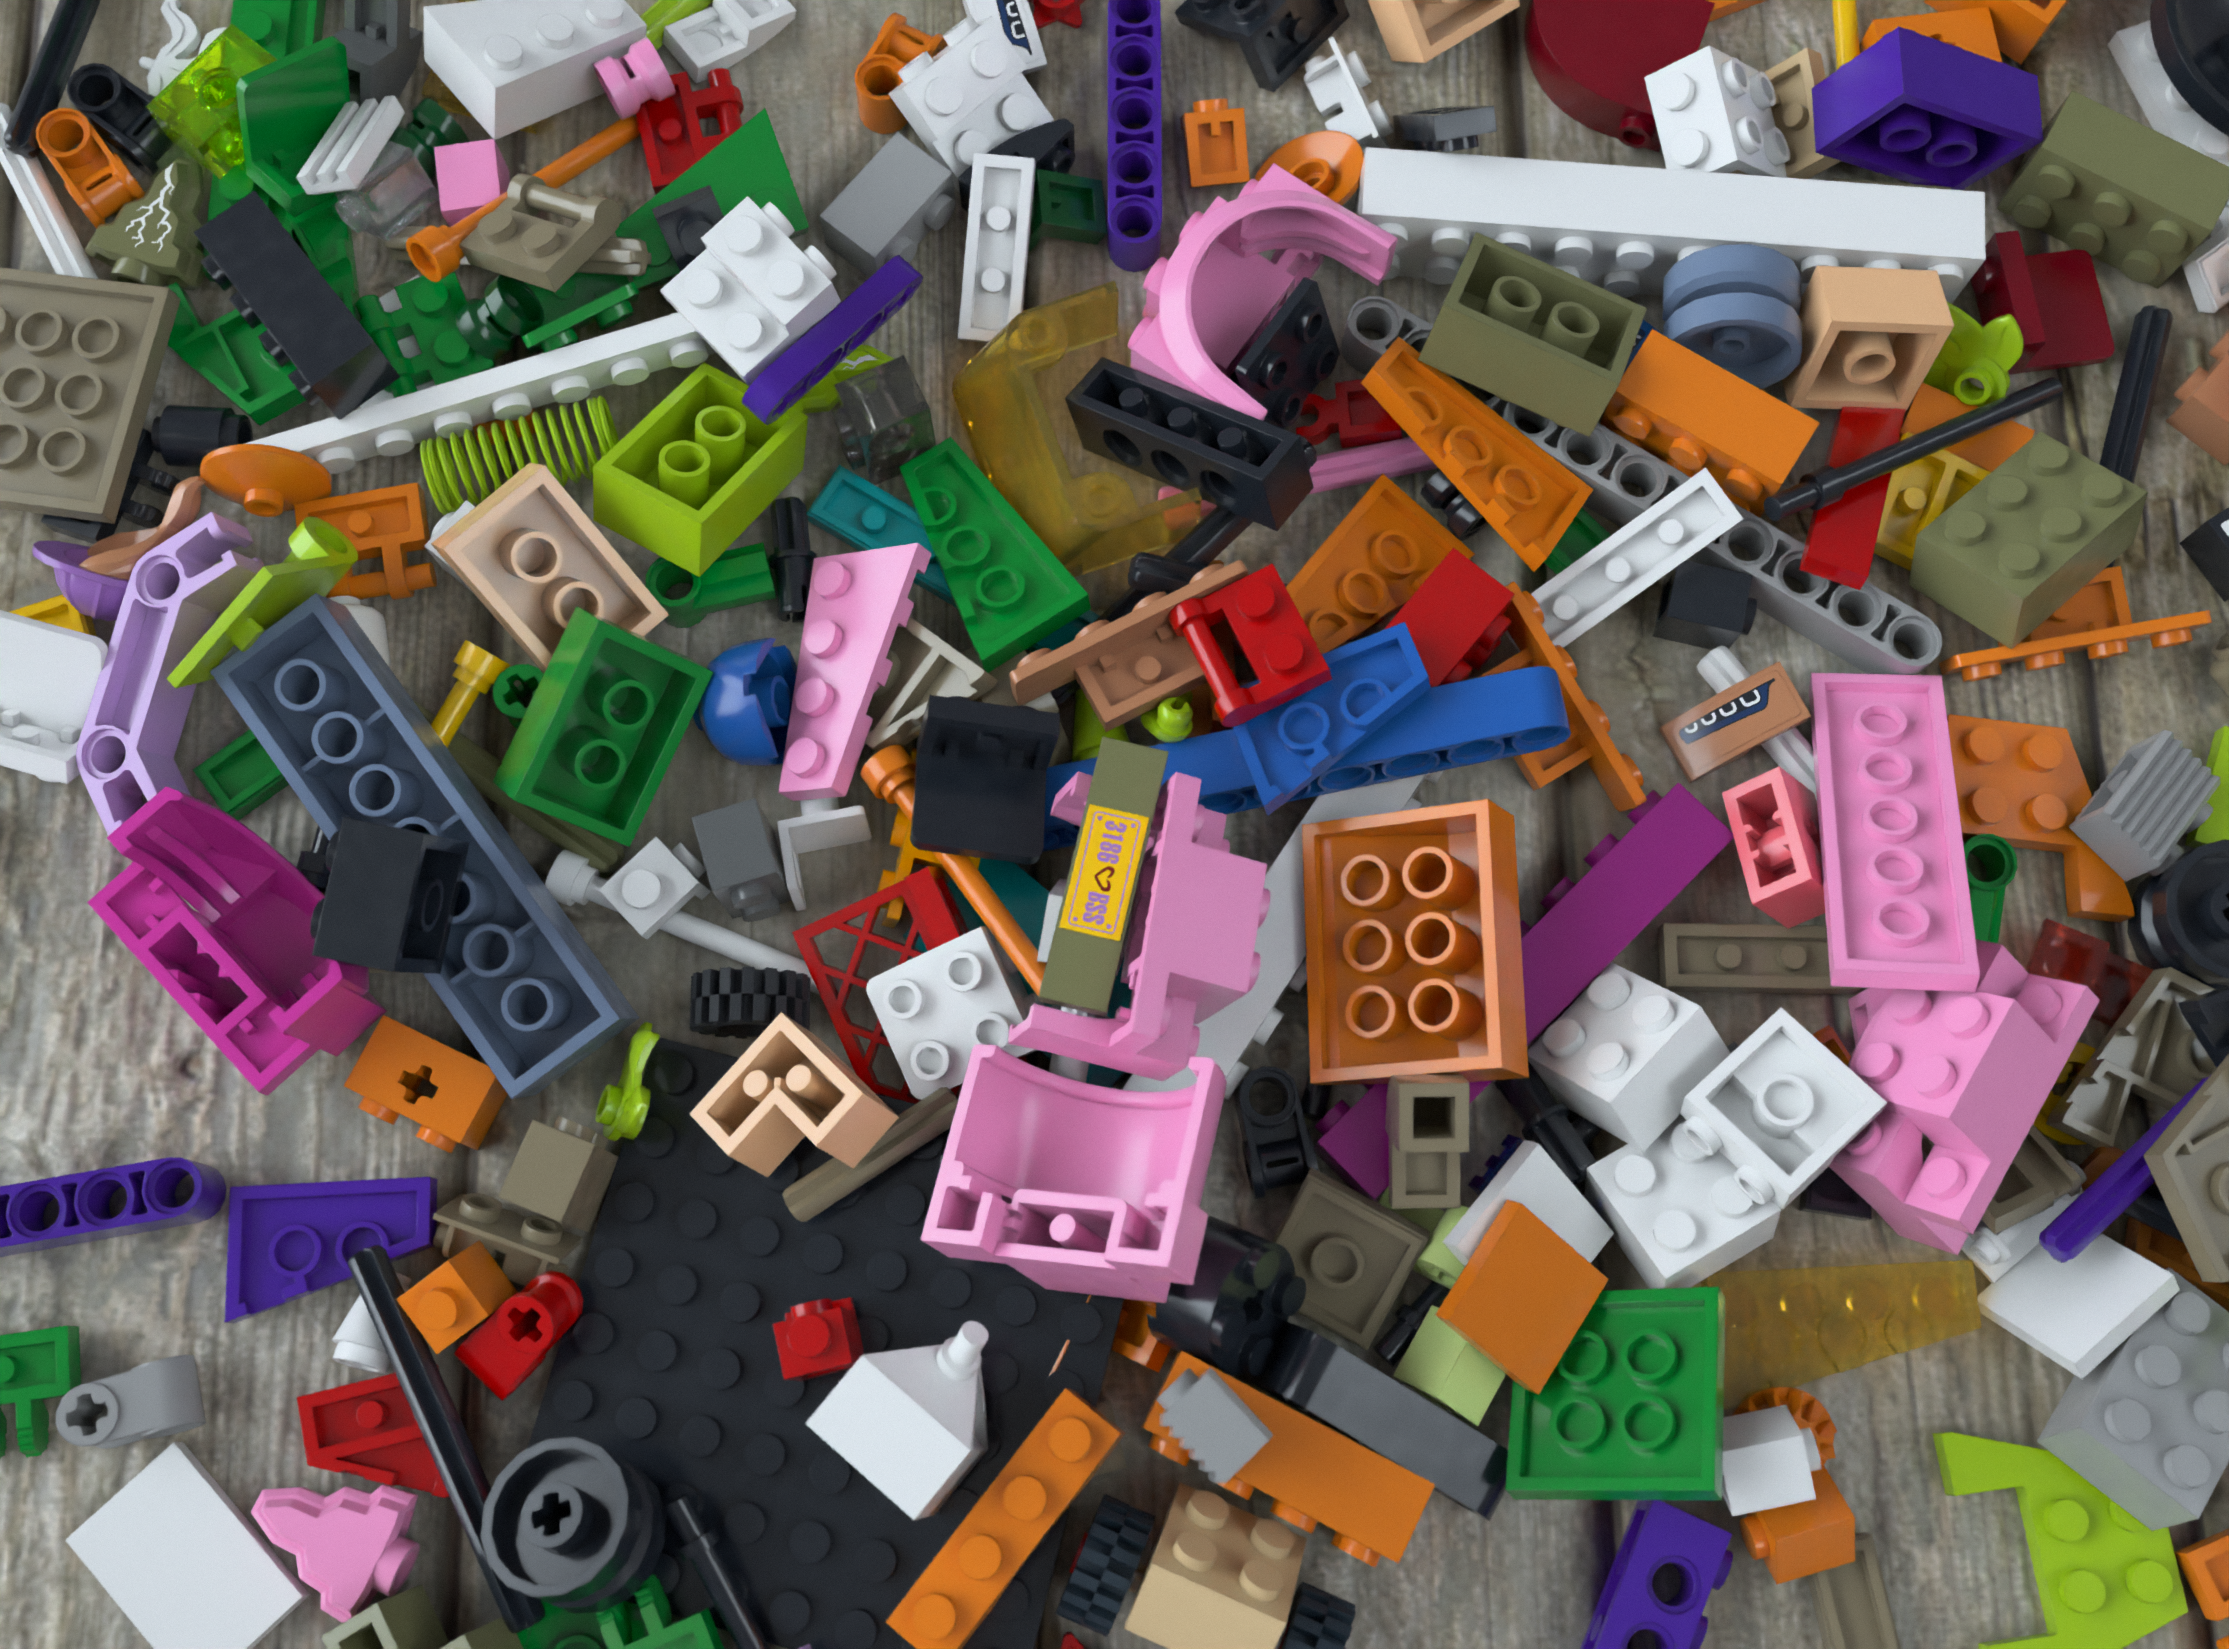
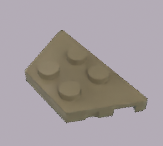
M909 617L906 628L897 626L886 657L893 662L885 686H879L873 694L866 714L872 717L873 721L865 743L877 752L891 745L904 746L919 736L929 695L942 697L961 696L974 701L993 689L998 680L912 617Z

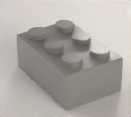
M2170 1267L2164 1270L2174 1275L2180 1291L2083 1379L2074 1375L2037 1440L2039 1444L2151 1531L2199 1519L2229 1462V1312Z

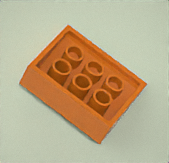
M1483 799L1302 824L1310 1084H1388L1391 1075L1461 1074L1468 1082L1529 1078L1514 816L1491 800Z

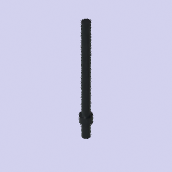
M2049 377L1840 467L1824 466L1809 472L1800 478L1799 484L1767 497L1764 501V510L1771 520L1778 521L1808 507L1812 510L1822 509L1840 501L1845 491L2059 400L2063 395L2062 384L2057 378Z

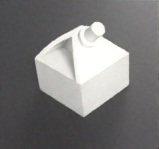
M968 1321L964 1323L956 1337L947 1339L942 1345L861 1355L805 1423L913 1520L936 1515L989 1449L985 1396L980 1365V1351L988 1340L986 1328L976 1321Z

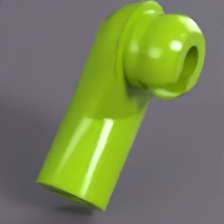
M1191 690L1178 697L1166 698L1160 702L1158 707L1142 714V725L1156 738L1165 743H1177L1187 738L1193 728L1191 721L1193 711L1190 706L1193 700Z

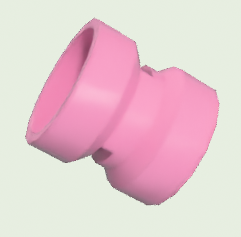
M647 37L630 45L628 54L618 59L608 56L593 64L605 94L622 121L637 114L642 103L650 99L660 102L676 92L659 54Z

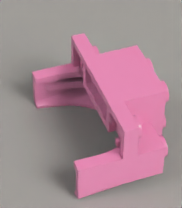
M1273 163L1259 182L1254 178L1251 179L1244 186L1237 199L1227 202L1217 196L1204 214L1196 211L1185 224L1179 236V245L1170 259L1161 257L1152 266L1143 284V289L1147 291L1146 305L1142 313L1144 319L1135 328L1128 342V348L1131 350V368L1263 421L1268 410L1229 379L1239 362L1304 277L1311 279L1323 263L1325 255L1344 264L1379 286L1390 271L1398 238L1342 207ZM1275 250L1271 261L1258 253Z
M1078 771L1055 795L1050 815L1080 827L1093 776ZM1176 772L1161 786L1135 895L1120 981L1129 984V988L1132 989L1129 1009L1119 1007L1116 1010L1114 1019H1097L1033 1004L1030 1007L1028 1018L1019 1025H1010L1008 1044L1046 1051L1163 1082L1185 1069L1190 1056L1195 1057L1199 1045L1200 1030L1193 1023L1198 1025L1252 990L1258 978L1261 962L1260 954L1254 952L1257 928L1263 924L1270 904V891L1264 888L1267 864L1229 853L1230 842L1228 839L1223 838L1227 815L1205 809L1203 805L1198 804L1202 779Z
M1976 940L1980 971L1976 992L1894 989L1891 996L1874 1015L1860 1037L1847 1067L1881 1096L1887 1104L1883 1111L1848 1143L1829 1165L1899 1236L1955 1255L1959 1254L1968 1237L1967 1233L1973 1234L2100 1001L2086 985L2029 974L2002 944ZM1922 1132L1935 1144L1924 1164L1922 1159Z

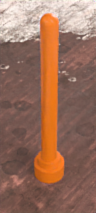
M631 116L623 121L621 119L617 120L537 171L533 176L541 178L548 187L560 188L636 139L640 135L637 117ZM507 191L450 228L446 225L439 227L429 225L409 237L406 241L407 252L419 272L430 281L439 282L457 270L460 266V259L465 256L459 244L477 228L479 221L485 215L493 212L507 198Z
M891 745L874 754L864 764L860 775L875 797L879 799L885 798L890 804L897 803L911 822L916 763L902 745ZM933 852L1039 996L1047 962L1037 961L1038 950L968 856Z

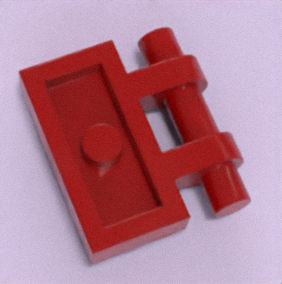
M715 68L709 71L707 74L709 88L692 91L687 71L669 75L676 91L675 94L660 102L650 99L640 105L636 117L655 195L743 126L740 116L744 111L741 91L733 85L728 69ZM709 117L717 119L720 134L703 138L699 120Z

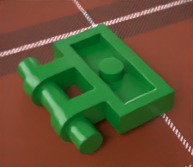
M455 271L439 282H433L421 276L394 287L402 308L393 312L384 311L377 295H366L356 301V308L361 317L359 323L400 375V378L384 388L387 393H392L394 398L418 391L417 386L432 380L436 386L497 367L494 360L483 357L468 345L456 325L455 315L468 302V299ZM414 335L421 354L406 358L403 356L397 341Z

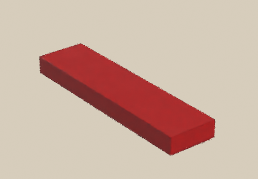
M1846 406L1838 409L1824 466L1837 468L1898 442L1905 409ZM1891 472L1845 491L1843 498L1836 503L1819 510H1813L1799 570L1857 590L1862 588L1869 576Z

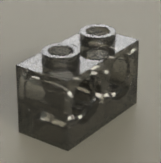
M904 355L834 385L840 408L831 411V414L840 434L838 437L839 443L852 471L863 467L869 482L876 486L901 475L900 466L936 446L930 407Z

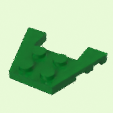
M336 194L290 219L289 222L312 264L359 322L361 317L356 308V301L360 297L350 214ZM178 282L168 286L181 300L167 347L255 423L261 426L306 401L287 376L297 369L291 361L282 368L258 338L260 334L267 330L263 323L252 329L238 310L234 309L204 326L189 295Z

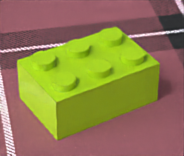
M703 362L593 466V521L700 577L803 470L808 416L791 407L776 421L765 425L742 404V398L750 386Z

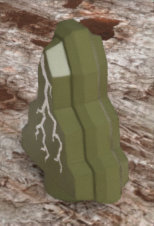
M178 156L153 177L143 198L125 203L112 223L98 226L86 246L85 252L113 268L110 273L113 281L160 287L170 286L178 282L184 290L194 291V289L201 287L205 272L200 260L205 258V255L201 252L203 244L193 233L202 227L197 219L205 198L203 169L197 161Z

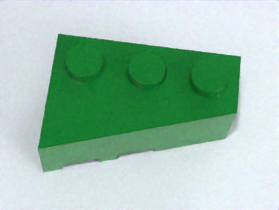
M766 108L619 224L615 231L617 237L642 239L646 242L647 251L652 255L651 264L647 265L645 274L639 277L632 276L639 292L666 284L680 273L652 209L705 186H711L724 217L748 196L760 209L768 202H771L781 211L795 230L788 237L789 239L807 234L809 224Z

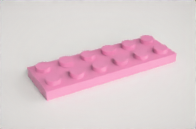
M1811 673L1808 691L1831 986L1976 992L1980 971L1942 676Z

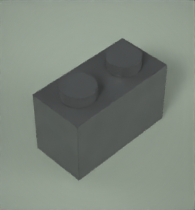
M756 798L691 817L711 890L732 919L742 916L745 922L763 920L778 914L781 911L780 904L792 901L787 888L784 864L774 830Z

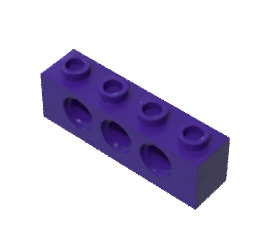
M1637 1500L1580 1649H1627L1631 1636L1643 1629H1648L1653 1635L1656 1649H1700L1708 1628V1618L1702 1615L1709 1594L1712 1588L1719 1590L1722 1587L1732 1565L1733 1552L1727 1549L1732 1533L1661 1500ZM1671 1563L1679 1572L1681 1580L1680 1589L1674 1598L1661 1602L1653 1591V1575L1660 1566Z

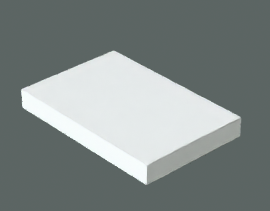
M173 1442L65 1540L153 1649H252L310 1595L183 1442Z

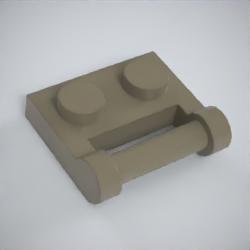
M518 173L509 182L507 198L493 212L485 215L479 221L477 228L459 246L471 265L556 292L617 230L621 221V209L619 204L611 198L601 195H592L589 198L548 187L539 177ZM542 210L578 221V223L573 228L534 216Z

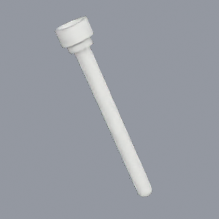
M566 849L563 850L554 861L545 883L554 899L567 906H572L575 902L586 905L588 901L618 912L599 891L608 880L601 878L599 870L588 864V858ZM678 910L659 928L662 931L758 970H763L767 967L777 968V971L792 970L796 971V974L804 973L811 978L810 991L819 994L809 969L802 959L682 910ZM831 976L838 991L840 987L839 978Z

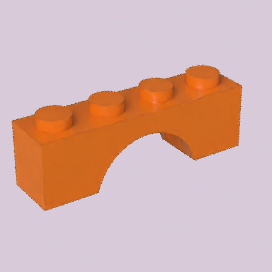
M1065 1388L893 1611L886 1623L916 1649H962L996 1605L1006 1587L1040 1541L1085 1488L1126 1433L1074 1390Z

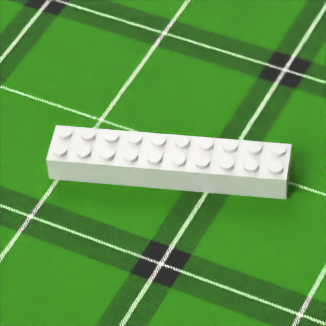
M1366 147L1360 174V184L1353 207V213L1398 238L1390 271L1383 280L1402 276L1425 278V280L1434 284L1453 283L1476 232L1623 298L1635 294L1663 296L1664 277L1676 262L1696 251L1719 245L1752 244L1775 249L1792 259L1801 273V298L1817 266L1935 270L1938 272L1946 301L1952 304L1986 260L1985 192Z

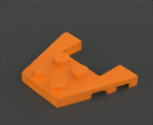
M1949 714L1947 721L1963 841L1980 834H1994L2004 838L2012 847L2060 852L2063 854L2067 917L2119 923L2134 917V906L2124 880L2069 828V825L2076 820L2075 817L2082 812L2081 809L2088 804L2092 794L2067 728Z

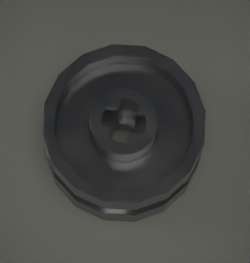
M2224 839L2199 846L2183 854L2163 873L2157 876L2150 874L2138 884L2131 899L2135 916L2128 919L2127 933L2137 959L2150 974L2153 970L2171 967L2214 989L2229 986V840Z
M578 1437L550 1438L520 1452L497 1476L484 1504L481 1540L488 1565L507 1587L574 1614L604 1612L631 1598L652 1575L665 1543L666 1513L663 1509L664 1506L658 1488L639 1467L618 1458L614 1453L599 1445Z

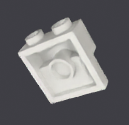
M969 15L943 35L948 46L933 58L925 51L906 64L898 72L903 82L889 93L891 99L934 159L953 173L954 187L959 193L958 177L973 164L974 153L986 154L1006 140L1026 130L1054 120L1022 74L1027 65L993 16L976 22L973 16Z
M747 196L701 238L706 249L660 291L678 313L749 386L771 363L814 327L841 300L833 283L830 281L837 273L822 253L813 245H810L802 252L788 238L795 230L781 211L771 202H768L760 209Z
M1781 1007L1684 1097L1680 1114L1687 1120L1682 1125L1685 1135L1699 1150L1709 1156H1712L1719 1150L1738 1168L1733 1176L1738 1186L1746 1195L1761 1205H1765L1771 1199L1783 1210L1832 1163L1834 1157L1883 1111L1887 1102Z

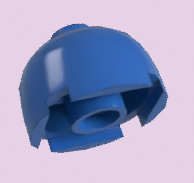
M774 638L751 640L730 646L714 658L707 666L709 670L713 671V674L693 714L696 726L699 730L705 732L709 742L726 759L741 765H783L797 665L790 650L785 645L772 646L776 640Z

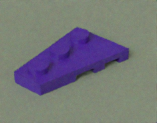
M433 1177L230 1187L224 1323L235 1324L353 1278L348 1267V1259L365 1248L375 1245L382 1246L386 1249L390 1261L393 1263L434 1247L433 1240L437 1231V1220H434L433 1216L437 1211L438 1179Z

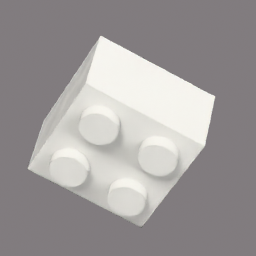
M1611 963L1527 1050L1529 1062L1558 1103L1565 1104L1571 1111L1643 1153L1680 1115L1684 1097L1731 1054L1700 1005L1614 963Z
M1681 1114L1644 1153L1626 1144L1586 1168L1584 1197L1614 1232L1613 1238L1650 1289L1690 1288L1772 1239L1781 1209L1771 1199L1765 1205H1761L1746 1195L1738 1186L1733 1176L1738 1168L1719 1150L1712 1156L1699 1150L1685 1135L1682 1125L1687 1120Z

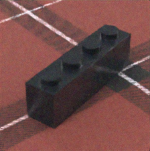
M255 190L193 232L209 252V255L200 260V262L224 292L235 286L238 292L231 296L229 300L252 329H255L262 323L267 330L260 334L258 338L282 368L291 361L297 369L287 376L312 407L323 400L337 419L341 420L400 378V375Z

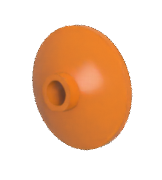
M1328 130L1312 132L1293 139L1276 150L1263 163L1255 176V180L1259 182L1274 163L1343 206L1359 187L1364 152L1359 143L1346 133Z
M263 444L229 445L208 453L202 459L200 465V477L207 482L204 485L208 489L228 501L244 506V509L249 513L261 517H275L281 515L283 511H295V504L328 498L332 491V477L323 465L304 454L277 446Z

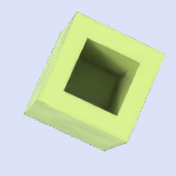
M1432 1305L1393 1377L1434 1405L1478 1426L1506 1373L1435 1315L1439 1308Z

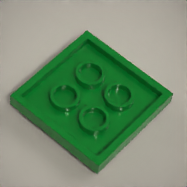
M1716 1286L1601 1291L1539 1395L1524 1389L1513 1380L1505 1490L1514 1500H1722L1725 1296L1720 1288Z

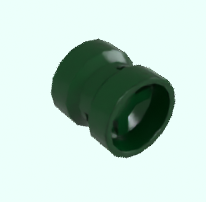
M424 98L412 109V121L404 127L397 126L386 146L390 149L392 156L410 174L424 184H429L437 176L434 147L469 142V139L451 115L433 100Z
M499 275L487 285L484 290L485 296L482 299L474 298L469 300L455 315L456 325L468 345L478 354L491 360H497L513 349L516 343L515 338L518 335L524 336L536 330L545 319L542 305L534 292L523 281L505 275Z

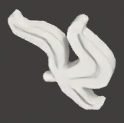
M165 0L160 10L171 28L172 39L160 49L155 60L141 57L139 65L144 69L150 70L147 75L148 93L160 99L176 112L178 109L173 101H171L176 87H180L182 90L192 94H202L214 88L223 80L227 56L225 45L228 43L230 29L222 27L207 33L200 45L198 56L192 59H185L198 48L201 42L200 31L190 16L179 10L181 7L179 0Z

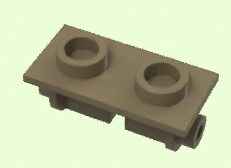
M461 1193L436 1211L433 1216L434 1220L441 1222L435 1233L433 1245L442 1248V1255L450 1259L480 1240L494 1260L497 1251L506 1254L502 1271L509 1280L524 1286L542 1272L556 1271L567 1275L568 1265L560 1262L581 1244L583 1238L564 1231L562 1224L558 1221L537 1215L525 1217L502 1208L501 1202L497 1199L479 1193Z

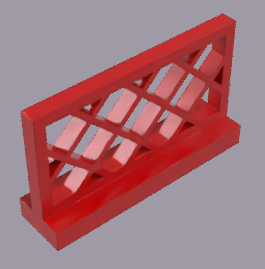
M940 866L925 867L904 877V880L792 932L856 1075L875 1094L886 1095L914 1104L921 1100L911 1094L906 1080L902 1089L899 1090L878 1082L872 1065L879 1045L882 1044L891 1048L879 1019L874 1031L851 1022L845 1006L853 984L865 989L867 988L869 980L858 976L857 972L869 941L901 952L902 954L898 965L909 961L911 957L915 958L926 953L915 948L919 934L927 951H930L970 932ZM902 896L914 920L905 944L872 932L881 906ZM867 913L862 928L847 923ZM834 928L859 937L847 971L824 963L814 941L815 937ZM831 976L843 980L839 993ZM858 1035L870 1040L866 1053ZM1023 1056V1057L1018 1058V1059H1020V1060H1022V1061H1024V1062L1030 1064V1062H1029L1027 1056ZM962 1084L950 1089L957 1098Z

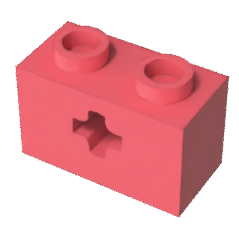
M1780 766L1722 792L1752 905L1788 929L1824 914L1825 902L1815 793Z

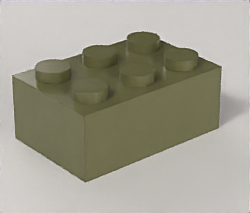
M2072 90L2043 129V141L2029 149L2025 154L1996 209L2012 216L2019 224L2025 227L2038 229L2068 244L2072 250L2082 249L2087 251L2090 256L2121 270L2126 277L2133 281L2147 283L2159 289L2213 231L2229 199V167Z
M1476 232L1418 360L1438 369L1446 375L1454 376L1488 391L1504 401L1512 402L1548 418L1557 425L1568 427L1590 437L1620 384L1647 308Z
M2040 431L1917 534L1908 585L2008 648L2013 649L2134 543L2148 492Z

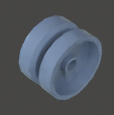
M1752 244L1719 245L1696 251L1676 262L1664 277L1662 319L1665 324L1663 325V335L1759 389L1768 387L1788 377L1800 364L1802 354V321L1799 318L1801 307V273L1793 260L1775 249Z

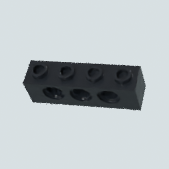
M1101 357L1065 398L1084 449L1272 530L1278 531L1314 488L1299 435L1107 358Z

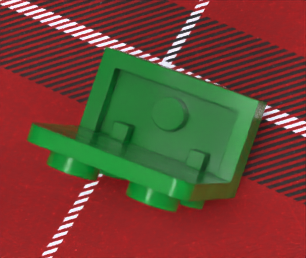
M329 36L245 74L236 84L246 175L292 216L343 192L307 195L296 179V176L345 103L350 102L346 46L336 37ZM386 145L362 182L391 168L390 149Z
M574 273L556 292L524 282L539 299L544 310L545 319L536 330L521 336L530 353L541 348L545 353L578 343L579 338L575 331L595 321L600 330L603 331L633 316L632 312H634L631 303L638 300L640 292L634 281L629 282L627 276Z

